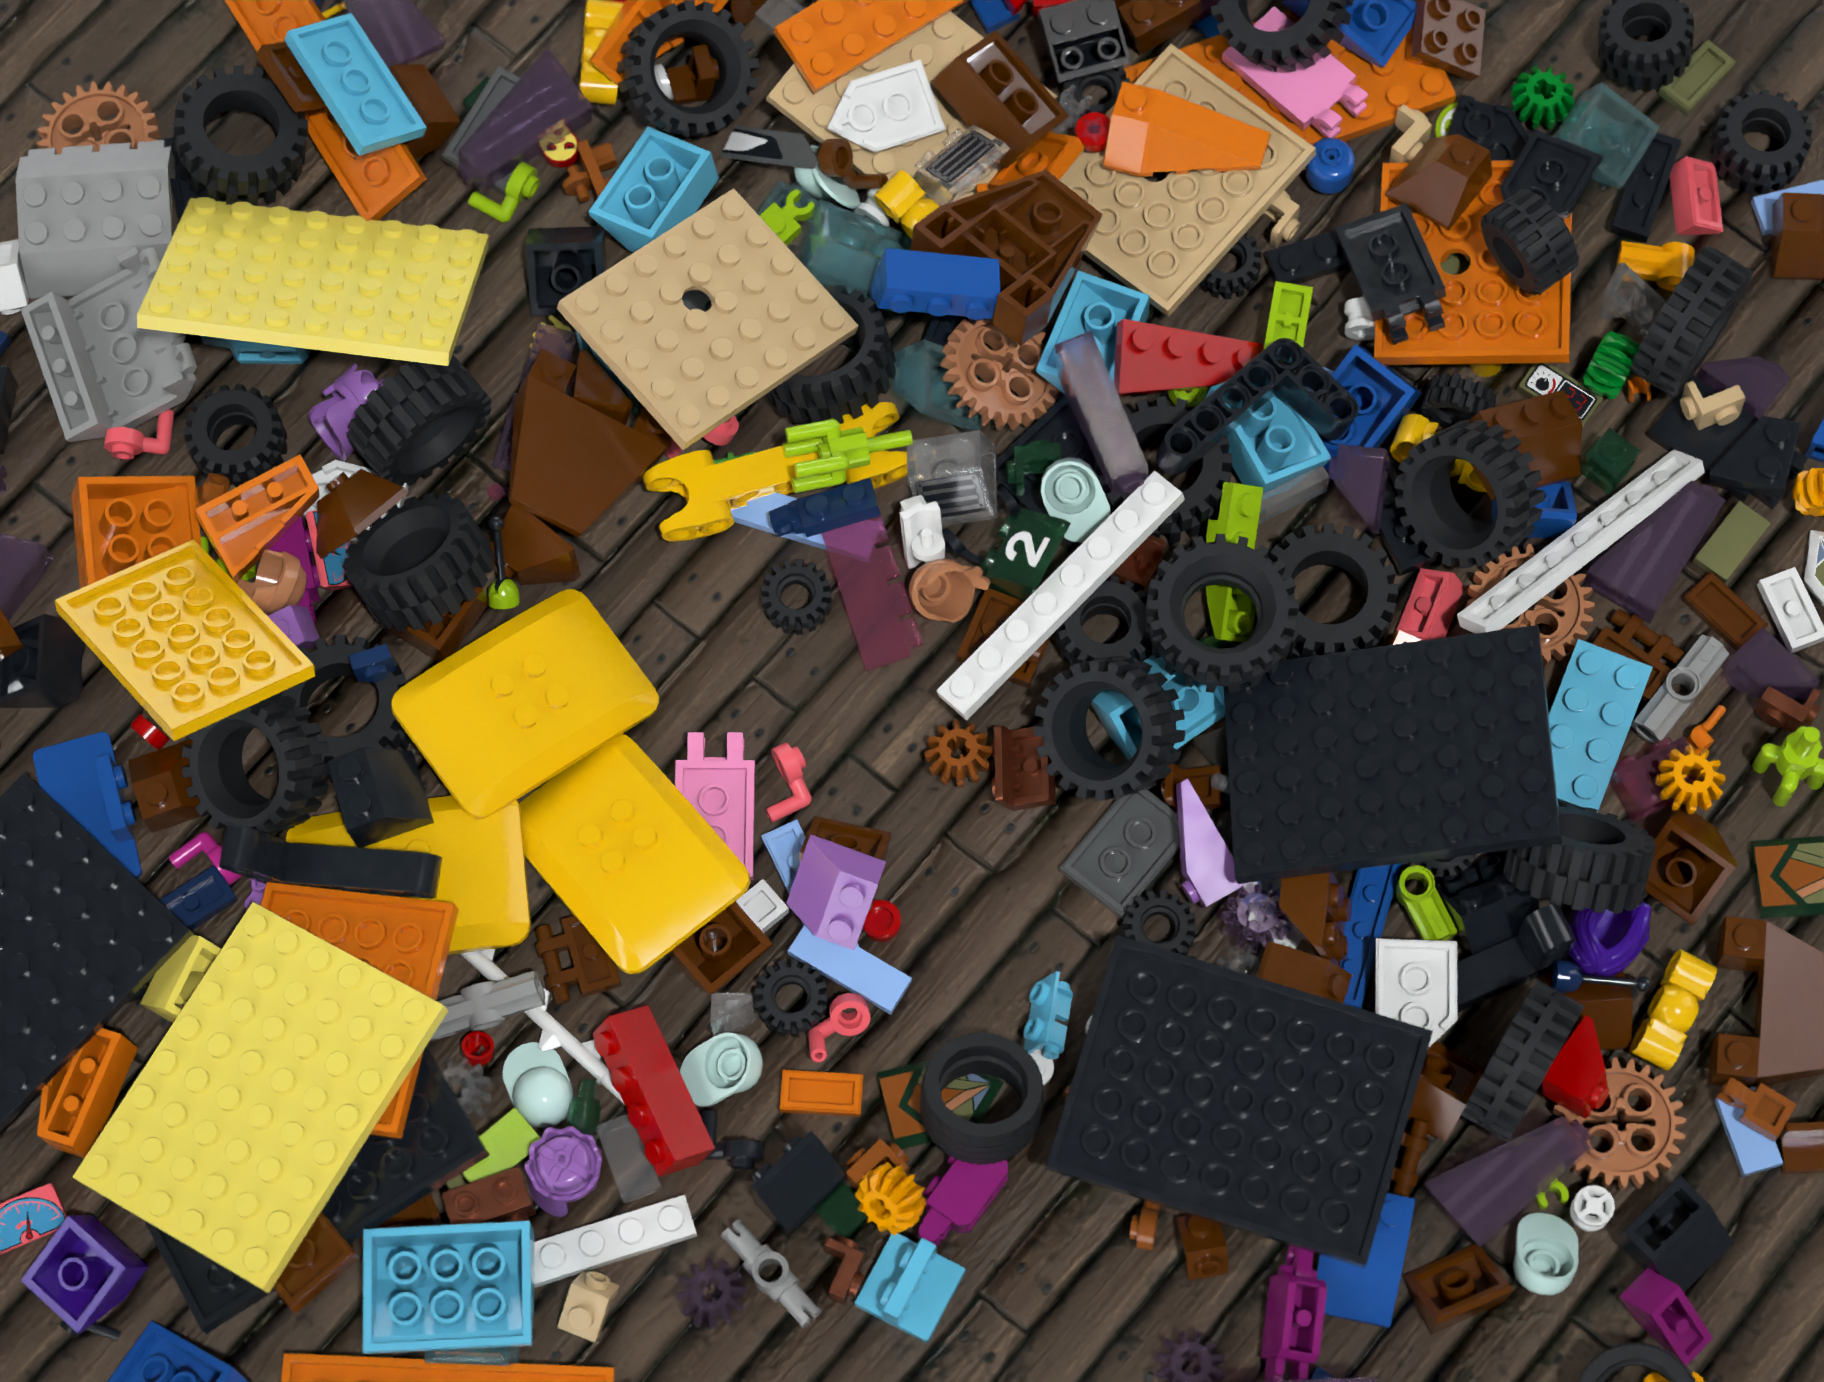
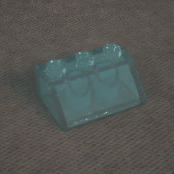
M820 199L802 253V264L821 284H829L834 287L835 285L846 286L848 295L856 289L863 292L865 299L871 298L869 288L885 248L910 250L912 239L905 233ZM883 309L885 311L894 312L891 309Z

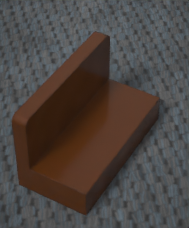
M1824 1122L1787 1123L1778 1137L1780 1156L1783 1161L1781 1165L1782 1174L1824 1173Z

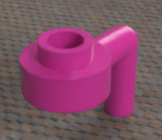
M208 832L200 833L168 856L174 867L178 869L204 851L229 886L242 877L219 867L222 847L218 845Z

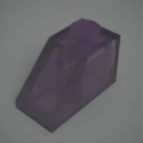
M1760 356L1705 362L1697 378L1718 392L1739 384L1745 396L1742 408L1759 419L1768 414L1784 393L1791 377L1785 374L1780 365L1772 361H1766Z
M1339 444L1338 456H1332L1330 461L1329 478L1334 480L1339 493L1370 532L1380 534L1390 465L1388 453L1383 448Z
M1763 627L1730 657L1723 670L1733 687L1741 692L1746 691L1752 698H1761L1768 686H1771L1791 699H1808L1813 689L1817 688L1821 682Z

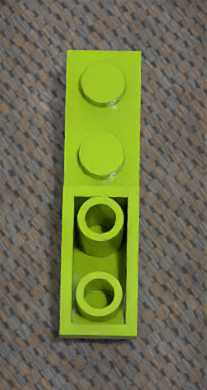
M1223 482L1218 520L1208 519L1206 543L1215 542L1216 534H1225V541L1229 543H1238L1239 536L1248 538L1247 546L1255 549L1263 487ZM1223 584L1206 586L1208 609L1215 639L1235 642L1247 641L1252 635L1256 607L1249 596L1238 588Z

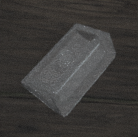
M750 993L711 994L710 1023L713 1037L725 1032L735 1033L756 1021L753 997Z

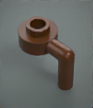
M826 139L818 150V165L823 174L827 177H841L850 189H880L888 182V177L885 174H856L852 168V148L845 139Z

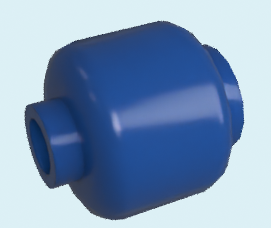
M1325 138L1314 143L1312 146L1316 148V156L1308 163L1304 171L1307 182L1320 193L1332 194L1340 192L1352 180L1355 166L1353 150L1347 143L1336 138Z

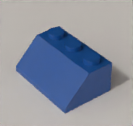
M885 248L870 285L869 295L878 308L891 309L898 313L913 311L929 313L933 316H965L972 320L992 319L997 297L1000 293L999 259Z

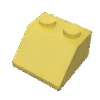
M192 935L155 973L140 1004L174 1023L221 951V948L201 936Z

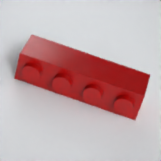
M646 1005L608 1016L592 1033L595 1039V1047L597 1052L604 1058L611 1073L612 1084L615 1090L620 1093L628 1110L629 1121L636 1128L643 1142L647 1160L654 1166L658 1177L699 1165L715 1147L649 1006Z

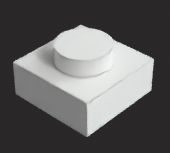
M764 879L736 900L737 904L763 933L789 913V908Z

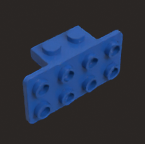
M99 732L36 750L33 753V761L39 787L135 879L140 878L142 867L132 825L137 824L136 815L131 801L126 802L123 789L128 787L127 777L122 764L117 766L110 736L106 732Z

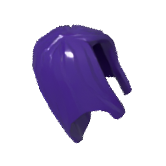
M1642 902L1640 907L1636 906L1635 910L1628 911L1623 909L1622 913H1612L1608 909H1605L1604 913H1594L1591 908H1583V911L1576 910L1570 923V928L1576 938V942L1568 956L1569 962L1575 963L1581 969L1583 975L1612 977L1622 972L1636 959L1649 940L1651 907Z

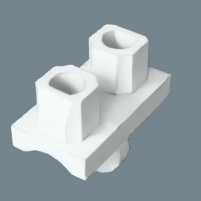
M922 495L902 500L900 502L901 512L899 514L904 559L908 569L916 567L922 561L928 563L929 561L945 558L946 548L942 532L941 512L937 502L934 501L926 504Z

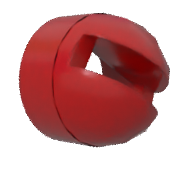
M480 1031L466 1035L462 1041L461 1048L462 1057L465 1062L472 1067H483L488 1064L494 1054L493 1039L488 1034ZM482 1046L486 1048L479 1056H475Z

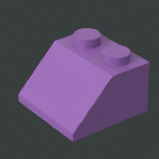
M810 835L786 904L816 937L855 950L886 862Z

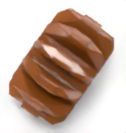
M955 719L950 731L946 726L940 724L938 726L939 737L929 736L927 739V744L932 748L925 751V760L932 762L929 772L931 775L942 773L941 783L944 786L950 783L952 778H956L957 787L961 789L964 787L965 777H968L973 783H977L979 781L978 771L987 772L989 770V762L986 759L992 756V748L984 745L987 741L985 732L974 735L975 724L973 722L969 723L965 730L960 729L959 720ZM957 749L965 750V757L960 754V759L953 758L952 750L955 754Z

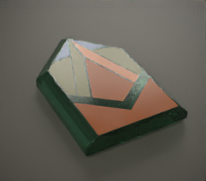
M1824 836L1750 841L1760 919L1824 915Z
M930 1060L877 1072L893 1142L901 1149L932 1142L924 1129L920 1113L922 1078ZM970 1074L955 1079L944 1088L942 1099L945 1105L958 1117L972 1123H980L992 1101L1004 1085V1082L989 1074Z

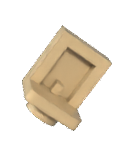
M1402 104L1397 110L1395 125L1404 134L1392 146L1389 163H1410L1430 138L1432 124L1429 123L1427 117L1419 110H1411L1405 104Z
M1283 191L1262 214L1276 223L1271 231L1270 245L1275 248L1279 246L1283 239L1290 241L1301 224L1298 221L1300 206L1291 200L1286 191Z
M1690 381L1685 384L1680 405L1685 417L1688 420L1693 419L1699 431L1716 423L1721 426L1737 419L1739 414H1741L1745 396L1738 384L1703 398L1695 382Z
M594 1271L581 1272L571 1283L557 1328L596 1342L600 1337L611 1301L618 1293L619 1285L610 1282L609 1277L602 1273Z

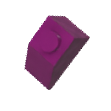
M1649 1268L1620 1296L1636 1322L1665 1350L1682 1361L1685 1366L1713 1339L1680 1286Z

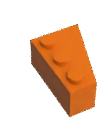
M299 454L195 509L200 525L228 575L235 583L260 560L264 550H269L320 497L319 487Z
M101 1028L42 1089L37 1136L55 1149L85 1158L98 1139V1133L105 1127L138 1048L122 1034Z

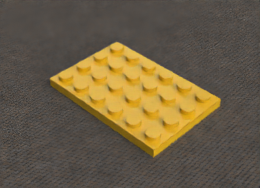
M194 539L55 600L57 613L173 741L315 677L314 664Z

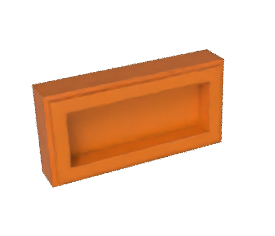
M782 1070L780 1112L861 1117L863 1074Z

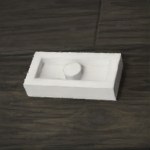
M1795 567L1759 580L1757 587L1789 654L1824 641V625Z

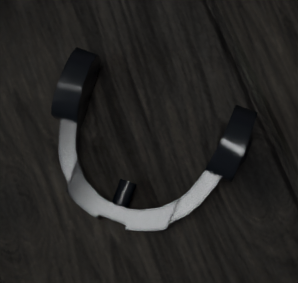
M1001 486L994 491L993 495L1006 516L1010 519L1014 533L1017 534L1023 531L1018 516L1020 507L1010 492ZM946 527L942 530L945 548L956 559L962 557L972 565L983 567L987 570L1003 567L1010 560L1005 554L1006 550L1001 543L995 547L1000 554L999 556L990 558L979 557L970 552L950 529ZM1022 540L1016 541L1013 546L1017 554L1024 541Z

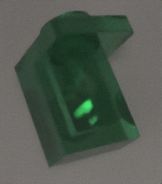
M1036 440L1028 445L1014 446L1013 460H1007L1006 466L1008 484L1015 483L1017 496L1024 495V474L1044 473L1049 465L1062 458L1060 443Z

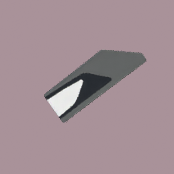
M742 126L734 127L721 154L722 158L814 169L818 163V159L803 134Z

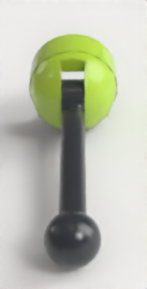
M494 516L489 520V528L494 534L498 578L489 586L488 601L489 606L493 609H510L520 604V598L516 583L507 579L505 575L501 535L504 520L499 516Z

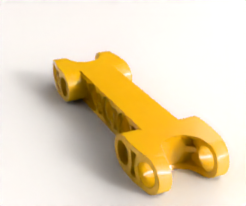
M879 402L873 408L865 404L861 407L864 415L856 419L853 418L851 413L843 415L844 423L840 424V428L843 431L862 427L864 432H866L867 438L874 437L877 433L898 421L900 416L896 405L891 402ZM778 446L715 464L710 451L698 450L676 456L655 465L643 475V480L648 491H672L679 493L687 502V505L681 511L675 513L659 525L663 539L673 542L698 539L730 528L735 522L731 510L746 506L747 501L776 492L784 495L794 493L792 487V478L796 477L794 464L819 459V454L815 452L785 458L783 446ZM886 450L870 453V465L846 470V482L850 484L871 478L873 487L876 489L907 476L916 468L917 464L912 452H889Z

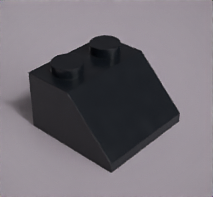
M602 226L529 228L526 239V257L531 316L562 315L557 310L559 301L607 270L605 229Z
M42 614L13 627L14 632L24 647L0 660V708H58L80 699L83 687L81 669L85 643L62 618Z
M364 748L327 761L346 830L358 848H363L434 823L417 762L412 751Z

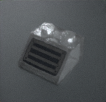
M974 124L965 132L958 128L943 141V144L946 146L937 155L932 151L928 152L914 165L918 170L913 179L926 192L925 198H930L939 206L959 200L974 188L976 184H979L999 166L1010 148L1006 143Z
M981 430L913 440V445L907 446V477L913 497L922 495L926 504L934 501L937 502L940 507L942 526L997 518L996 446Z

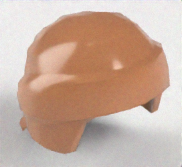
M266 549L261 556L255 582L250 583L239 579L237 585L265 614H272L289 605L296 606L299 604L304 596L307 576L300 564L299 558L286 551L280 553Z
M943 558L929 561L919 567L912 575L909 584L910 600L915 609L928 619L957 622L968 614L975 596V589L987 591L991 581L989 578L982 576L983 570L978 566L973 568L963 566L954 560Z

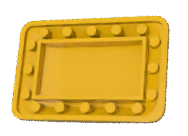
M566 589L503 623L402 686L394 693L391 701V711L461 809L470 817L484 819L497 813L601 748L609 741L649 718L656 711L659 695L589 599L580 591Z
M621 734L609 741L601 748L554 776L519 803L525 858L618 968L625 973L637 974L647 970L743 896L749 888L750 875L744 864L666 775L627 735Z
M452 795L427 798L434 823L363 847L423 852L442 857L436 898H403L454 903L458 907L459 911L448 955L515 946L521 944L529 935L531 919L521 809L517 800L490 817L475 819L468 816L461 809ZM341 812L310 817L305 823L288 829L286 841L290 843L358 848L346 830Z

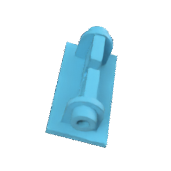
M1058 971L1038 981L1033 986L1029 996L1031 1002L1029 1020L1025 1025L1023 1033L1024 1038H1026L1024 1049L1029 1054L1039 1049L1043 1051V1056L1047 1059H1057L1059 1054L1064 1051L1067 1026L1056 1022L1055 1018L1063 1022L1069 1019L1073 997L1070 985L1067 982L1059 981L1060 972Z

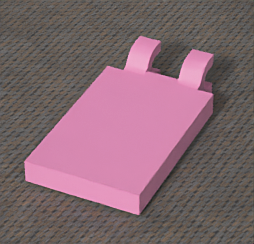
M1274 6L1253 26L1263 31L1275 32L1285 30L1295 23ZM1232 46L1222 54V61L1303 131L1312 124L1325 138H1335L1341 132V128L1338 125L1342 122V117L1330 109L1339 101L1355 118L1367 107L1364 101L1368 98V93L1359 86L1353 85L1355 84L1356 75L1331 54L1324 59L1316 53L1312 56L1315 65L1305 68L1300 63H1295L1296 71L1285 72L1279 66H1277L1276 72L1266 70L1262 65H1255Z
M688 732L687 760L675 761V787L744 864L750 875V880H754L755 760H744L745 739L743 738V732H727V757H705L704 732Z

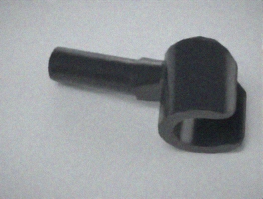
M62 1320L60 1326L78 1339L81 1333H77ZM96 1322L87 1328L92 1333L114 1341H118L121 1335L120 1331Z

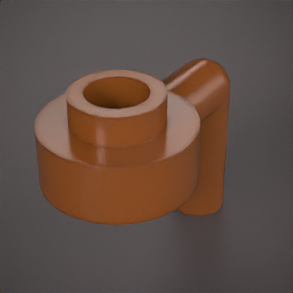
M1144 1201L1141 1215L1133 1214L1129 1239L1137 1240V1249L1153 1251L1160 1205Z

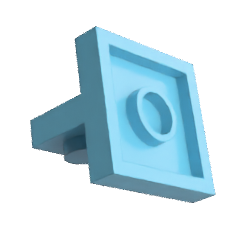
M891 1234L858 1295L855 1306L928 1344L960 1284L966 1268L937 1254L936 1245L923 1238L917 1244L900 1234L895 1236Z

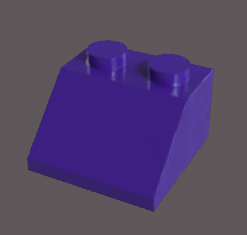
M72 1215L65 1219L21 1281L77 1333H82L127 1297L148 1266L94 1216Z

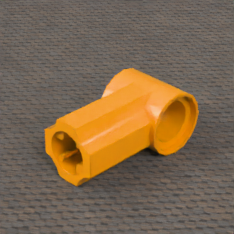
M1621 241L1617 258L1616 276L1656 281L1659 287L1673 291L1676 285L1683 279L1688 268L1692 267L1695 249L1691 245L1682 242H1667L1660 247Z

